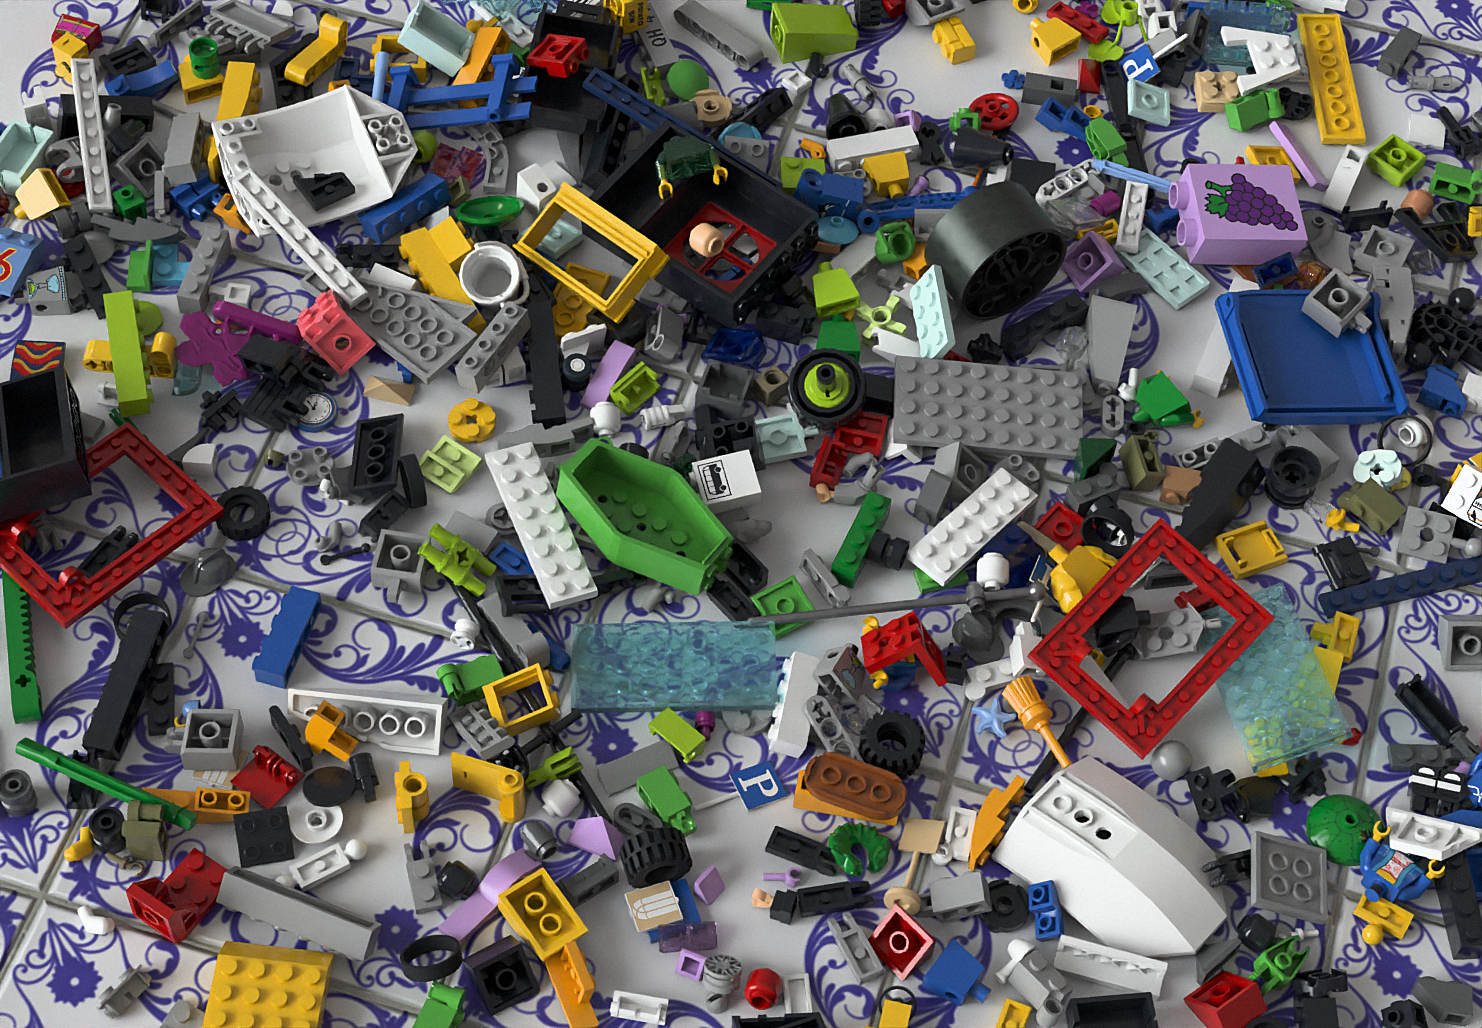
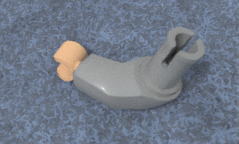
M874 462L866 475L857 479L851 485H835L834 491H829L826 484L816 485V498L821 503L829 501L830 498H834L833 503L855 505L865 500L869 490L877 492L876 484L886 470L882 465L877 470L876 467L879 463Z

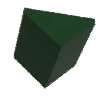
M1080 438L1073 463L1074 483L1097 475L1101 464L1105 462L1112 463L1118 441L1107 438Z

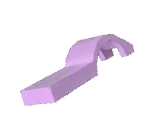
M524 848L503 858L486 874L477 890L438 927L439 932L442 935L456 938L461 946L497 911L498 895L512 887L524 876L538 871L542 867V863L539 860L535 862L531 859Z

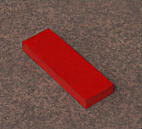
M1061 1L1047 10L1046 17L1060 19L1082 34L1081 37L1095 45L1109 36V28Z

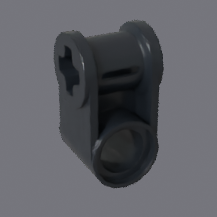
M1184 48L1185 51L1182 53L1176 50L1169 54L1159 74V82L1175 88L1179 87L1190 56L1187 49Z

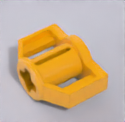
M225 193L213 212L221 216L230 227L239 228L248 235L251 228L243 221L241 214L236 213L238 211L236 204L234 203L230 210L224 208L229 200H234L232 194Z

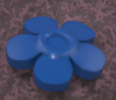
M1011 70L1009 74L1003 73L1001 79L1004 81L1006 88L1011 89L1014 86L1015 89L1023 88L1026 76L1018 75L1017 70Z

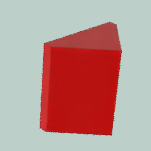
M898 903L893 906L868 939L875 954L902 981L906 980L932 957L936 940Z

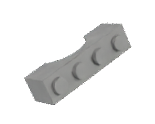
M206 226L176 295L180 313L188 315L199 311L205 313L210 299L208 293L214 272L219 264L225 265L232 249L229 230Z

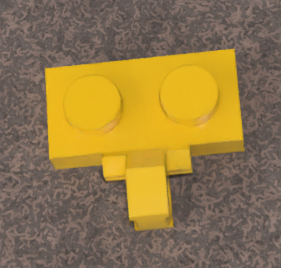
M1337 611L1332 623L1323 624L1315 621L1309 637L1322 641L1324 645H1327L1328 650L1344 654L1343 662L1349 664L1354 652L1360 619Z

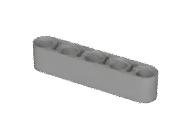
M688 0L674 11V18L682 27L741 69L747 71L764 58L763 50L759 45L697 1Z

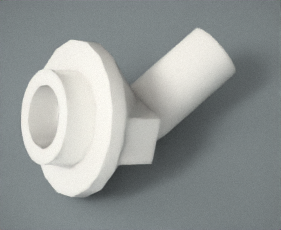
M1129 369L1128 384L1123 382L1117 388L1120 391L1119 396L1128 402H1131V400L1136 401L1138 369Z

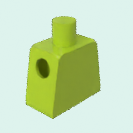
M830 262L819 264V274L812 276L818 319L860 308V295L846 270L842 267L833 269Z

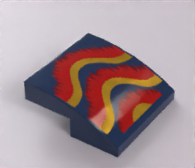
M17 340L10 380L64 365L66 343Z

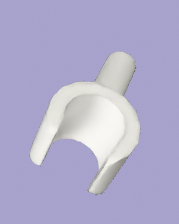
M322 480L319 487V495L322 498L328 499L330 494H327V489L333 486L332 481ZM338 500L347 506L350 503V500Z

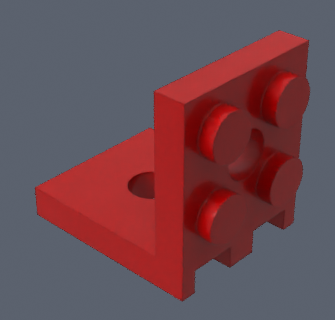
M915 611L898 619H893L888 624L861 636L864 665L869 674L916 653L938 687L948 683L943 653Z

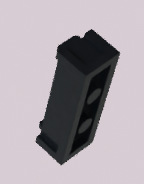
M1419 673L1406 684L1404 682L1399 684L1394 695L1440 746H1446V749L1453 746L1449 743V740L1458 731H1462L1464 735L1467 734L1469 728L1466 725L1463 726L1421 680Z

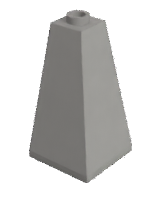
M1092 295L1084 326L1090 381L1095 393L1104 396L1115 395L1138 305Z

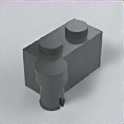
M1105 462L1099 467L1097 475L1067 486L1063 501L1064 505L1084 518L1090 507L1103 496L1108 495L1117 503L1121 490L1120 485L1116 481L1118 475L1117 466L1111 462Z

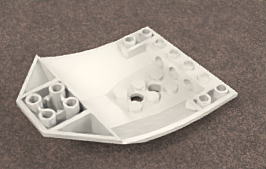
M346 84L323 95L290 106L255 115L216 121L211 124L227 185L239 213L258 238L279 233L233 186L232 180L249 168L258 175L308 228L361 212L391 198L418 151L402 112ZM343 172L355 186V193L315 211L295 186L290 175L298 173L302 178H314V174ZM277 180L281 185L274 186L269 181Z
M1087 756L1057 772L1023 807L992 854L993 860L1031 885L1048 880L1054 881L1060 906L1094 934L1105 946L1148 958L1192 955L1198 952L1227 919L1222 887H1212L1210 884L1213 878L1219 876V871L1216 869L1205 873L1203 869L1205 864L1216 860L1215 853L1193 829L1155 798L1091 756ZM1086 816L1089 818V821L1080 823L1075 819ZM1099 830H1108L1111 833V837L1102 840L1096 836V833Z

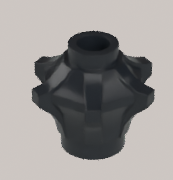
M989 333L980 334L977 339L969 341L967 353L971 355L972 363L998 364L1002 358L1003 347L995 343Z

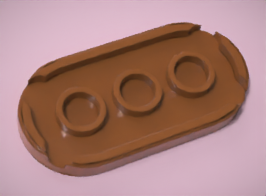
M826 752L818 757L815 756L808 762L805 769V786L809 793L820 801L880 821L896 817L905 807L907 800L906 787L902 784L899 776L888 770L836 752Z

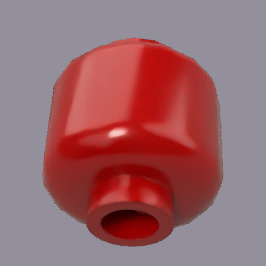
M769 968L755 969L748 976L744 990L745 999L755 1009L765 1010L772 1008L779 1000L782 979Z

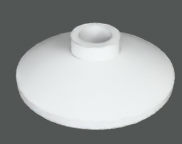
M304 798L292 809L289 824L292 833L300 841L308 844H321L331 840L339 833L343 824V814L339 805L319 807L311 804ZM315 822L322 823L319 826H312Z

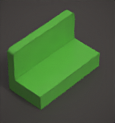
M152 240L146 241L145 251L130 252L127 290H132V292H151L154 258Z

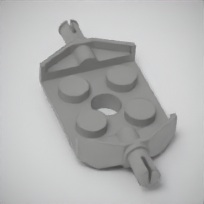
M1188 602V608L1150 614V625H1139L1136 639L1129 644L1134 647L1136 655L1141 660L1197 652L1208 629L1222 628L1220 617L1207 620L1202 619L1201 615ZM1164 632L1173 633V636L1168 640L1160 638Z

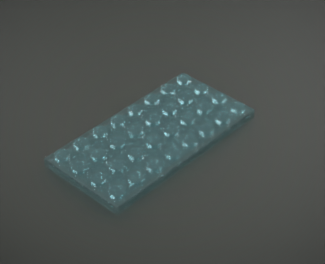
M1282 582L1249 594L1270 612L1275 619L1215 682L1253 773L1353 737L1348 722ZM1220 605L1199 613L1202 619L1205 620L1220 617L1222 628L1207 630L1200 647L1203 655L1237 621Z
M775 621L573 624L571 712L576 708L580 713L662 712L667 707L674 712L775 710L777 706Z

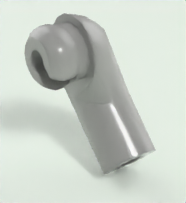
M339 522L330 523L329 535L327 537L320 536V538L317 537L315 539L314 546L319 552H329L340 544L342 524Z
M667 586L654 588L641 605V608L651 613L658 602L666 601L668 604H671L676 599V592Z

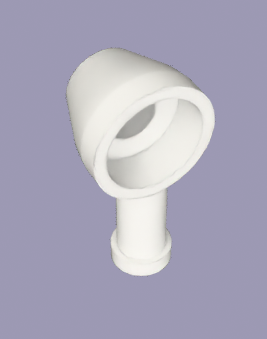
M1020 938L1014 939L1007 948L1012 960L999 972H996L994 977L999 983L1004 985L1017 963L1034 950L1038 951V948L1031 942Z

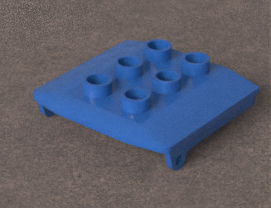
M1245 290L1227 292L1226 294L1219 295L1215 300L1214 305L1252 421L1277 425H1350L1386 422L1397 415H1408L1407 411L1410 405L1379 321L1378 311L1381 306V298L1377 292L1369 293L1371 299L1364 310L1365 316L1373 322L1371 328L1363 335L1356 329L1348 327L1338 338L1301 310L1306 297L1313 290Z

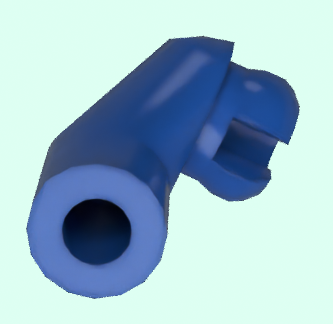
M1442 364L1429 366L1424 371L1426 378L1431 369L1453 377L1455 382L1459 376V373Z

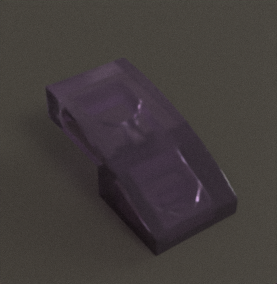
M716 921L658 925L659 952L661 953L679 952L682 948L694 952L718 949Z

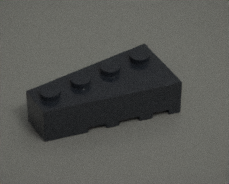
M60 94L57 118L59 141L79 135L74 94ZM99 95L101 118H103L108 104L115 103L122 107V125L133 118L144 123L145 133L152 132L154 111L151 97Z

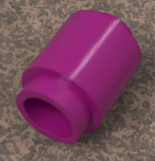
M1107 191L1090 202L1088 213L1094 220H1103L1121 209V198L1117 193Z

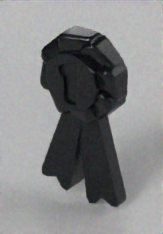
M922 122L919 131L914 132L918 142L923 144L920 165H931V154L935 164H938L939 161L944 162L945 155L937 144L941 138L939 126L932 122Z

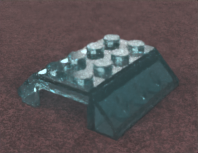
M1209 0V3L1205 4L1203 10L1212 20L1202 54V62L1255 68L1247 45L1225 47L1221 35L1222 26L1287 35L1290 10H1286V5L1270 4L1269 12H1266L1267 3L1249 2L1248 10H1245L1246 1L1228 0L1227 8H1224L1225 0Z

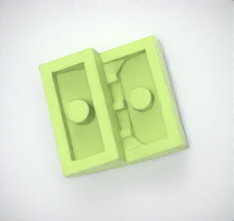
M443 435L432 451L427 450L418 461L422 475L451 495L461 488L483 464L482 458L446 435Z

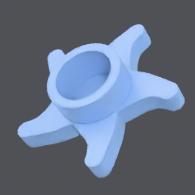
M998 698L993 699V705L989 709L983 707L972 708V713L977 714L981 718L976 732L978 735L986 730L1005 739L1006 732L1003 730V725L1016 719L1015 713L1006 714L1001 711Z

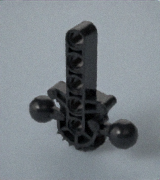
M1460 287L1453 290L1448 296V305L1442 304L1440 300L1436 304L1430 300L1429 303H1423L1414 311L1409 333L1412 334L1411 340L1418 341V343L1409 345L1404 357L1405 364L1411 370L1424 371L1432 364L1433 354L1440 352V355L1445 360L1443 365L1451 370L1454 369L1460 360H1463L1482 372V335L1480 334L1482 331V316H1477L1474 320L1462 319L1463 315L1470 314L1477 305L1476 295L1471 289Z

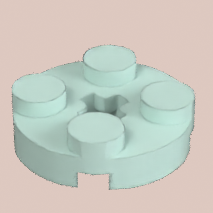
M1392 450L1364 451L1359 455V460L1353 469L1356 482L1364 484L1371 477L1386 491H1389L1390 487L1395 483L1398 484L1403 476L1402 464L1397 454ZM1376 469H1383V470H1384V471H1380V472H1379V475H1375V473H1374V471H1375Z

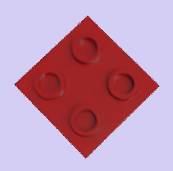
M257 745L253 750L255 757L230 783L241 791L250 792V798L263 808L271 809L305 774L267 745Z

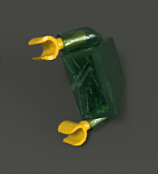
M694 135L682 138L679 136L672 137L670 141L663 144L664 151L659 153L655 162L658 182H661L659 186L661 199H663L662 193L665 190L670 191L671 198L673 197V187L668 183L669 179L670 181L679 180L711 171L712 168L714 169L713 181L715 184L719 185V175L723 176L725 182L728 176L726 168L720 167L721 162L714 147L709 143L700 141Z

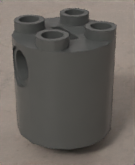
M686 101L660 107L700 133L704 132L702 120L697 118L698 108L695 101ZM640 124L641 137L645 141L653 131Z

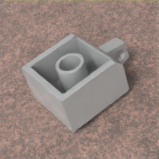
M1336 267L1306 297L1301 309L1336 338L1348 327L1354 328L1364 335L1373 323L1365 316L1366 313L1364 312L1371 299L1369 292Z
M381 529L371 565L372 586L388 589L387 602L398 603L401 591L422 593L429 561L419 555L418 551L426 541L431 544L430 536Z

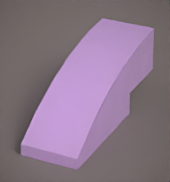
M614 340L596 369L582 397L580 406L591 410L599 402H610V388L625 376L635 362V348Z

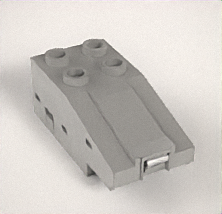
M1374 265L1365 290L1369 293L1377 292L1380 295L1379 321L1395 366L1396 364L1401 365L1407 351L1406 342L1413 318L1412 312L1417 305V296L1413 294L1415 279L1411 277V270L1408 267Z

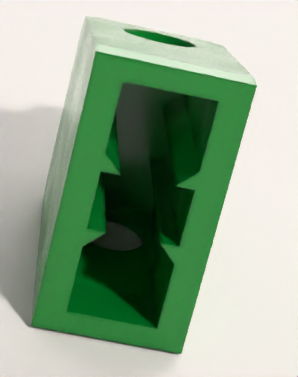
M841 313L832 315L831 321H822L816 350L821 348L842 350L859 363L860 344L855 323L845 321V316Z

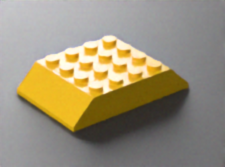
M226 941L218 953L202 1028H321L335 953Z

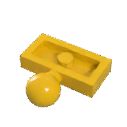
M1365 891L1353 912L1354 915L1371 923L1363 929L1362 938L1367 944L1372 946L1382 942L1384 938L1383 930L1402 940L1414 917V914L1382 897L1377 902L1368 900L1365 896Z

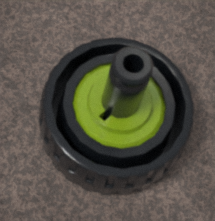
M821 348L803 355L795 363L788 378L787 392L792 410L806 425L815 426L823 430H835L839 426L844 427L860 414L866 400L867 384L860 364L851 355L834 348Z

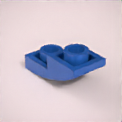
M1048 880L1028 885L1029 911L1035 914L1036 940L1045 942L1061 937V934L1065 935L1060 901L1054 881Z

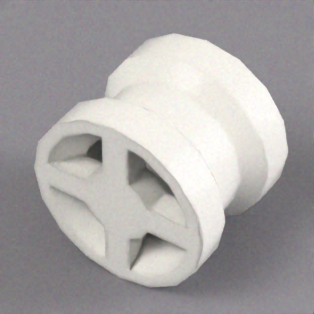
M457 620L455 624L456 631L450 637L451 643L460 649H473L476 643L474 638L479 635L480 627L471 620Z

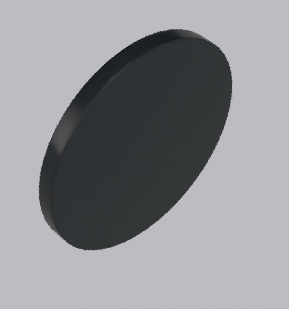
M327 766L310 773L304 780L302 789L304 797L311 804L319 807H334L345 803L353 796L356 790V782L354 776L348 770L337 766Z

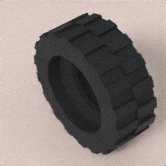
M251 486L232 487L230 490L224 491L217 498L216 501L224 508L225 514L216 520L218 530H221V534L227 536L228 539L249 541L252 538L259 537L261 533L266 531L267 526L269 527V519H271L269 503L266 496L260 490L254 489ZM250 505L254 509L255 514L248 521L235 522L230 517V512L234 507Z

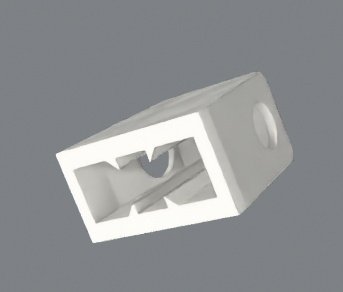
M534 163L518 172L516 198L521 199L524 207L538 218L558 191L539 165Z

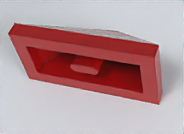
M1080 58L1078 60V89H1080V93L1100 94V63L1096 60Z

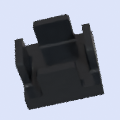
M634 298L633 300L636 303L619 324L596 308L586 314V319L592 325L605 323L607 327L605 345L610 347L614 340L621 342L626 338L627 345L633 347L646 336L645 323L653 316L652 309Z

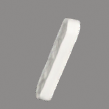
M1087 159L1043 184L1036 193V201L1044 207H1050L1086 185L1091 172L1099 176L1101 172L1098 169L1091 168L1093 159ZM1072 175L1078 176L1081 181L1074 180ZM1057 184L1064 185L1067 190L1060 189Z

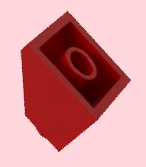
M1222 970L1184 998L1185 1004L1206 1028H1244L1251 1020L1268 1010L1256 982Z

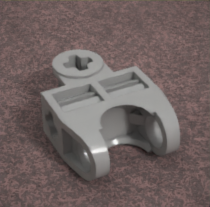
M79 135L55 142L45 149L44 159L50 165L59 166L56 174L62 182L75 183L85 181ZM104 137L107 165L109 166L115 161L112 155L114 145L108 138ZM59 151V155L49 158L52 152ZM71 169L72 172L68 176H62L66 170Z

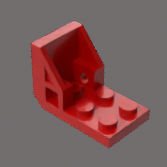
M194 847L164 882L155 877L134 882L129 886L126 894L133 915L173 943L177 944L184 941L216 905L222 879L227 869Z

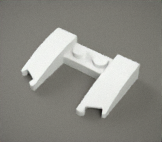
M905 283L903 286L905 289L900 292L893 290L889 297L894 295L900 298L899 303L913 310L910 290L914 284ZM947 297L951 321L953 322L960 307L955 300ZM875 326L872 329L871 336H877L879 339V345L872 348L873 352L895 363L896 355L921 357L919 338L914 342L901 335Z

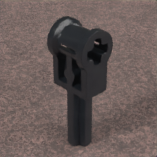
M1445 106L1440 107L1436 111V115L1449 132L1446 140L1452 147L1456 158L1462 160L1471 154H1481L1482 142L1480 138L1475 136L1468 125L1461 127L1448 108Z

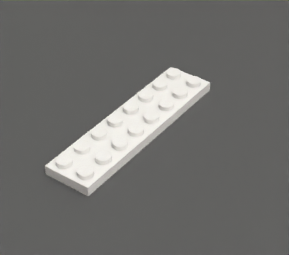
M532 442L485 453V460L549 608L553 609L597 597V587Z

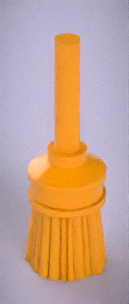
M1031 676L1017 678L1008 684L1002 695L1018 713V719L1023 723L1025 730H1035L1037 733H1041L1063 769L1072 765L1049 728L1051 725L1049 720L1053 713L1047 707L1045 700H1041Z

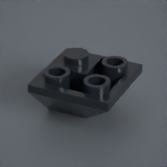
M753 415L707 425L711 458L749 449L755 472L766 469L763 446Z

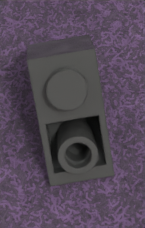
M1431 976L1418 977L1411 988V994L1439 1023L1465 1027L1473 1016L1472 985H1465L1460 981H1440Z

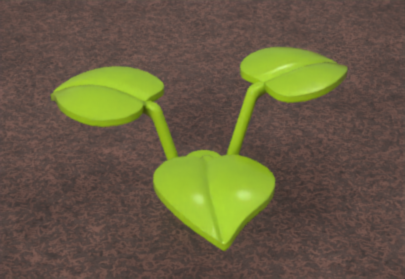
M1107 0L1101 11V18L1108 24L1120 23L1117 36L1113 43L1106 39H1103L1097 45L1091 43L1087 49L1088 58L1096 60L1098 63H1102L1105 60L1118 61L1124 53V49L1117 46L1123 26L1132 27L1136 22L1139 24L1144 41L1149 40L1142 23V16L1138 15V3L1135 1L1123 2L1121 0Z

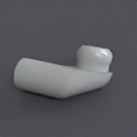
M870 452L854 456L842 472L846 477L851 478L863 465L870 469L872 463H877V459Z

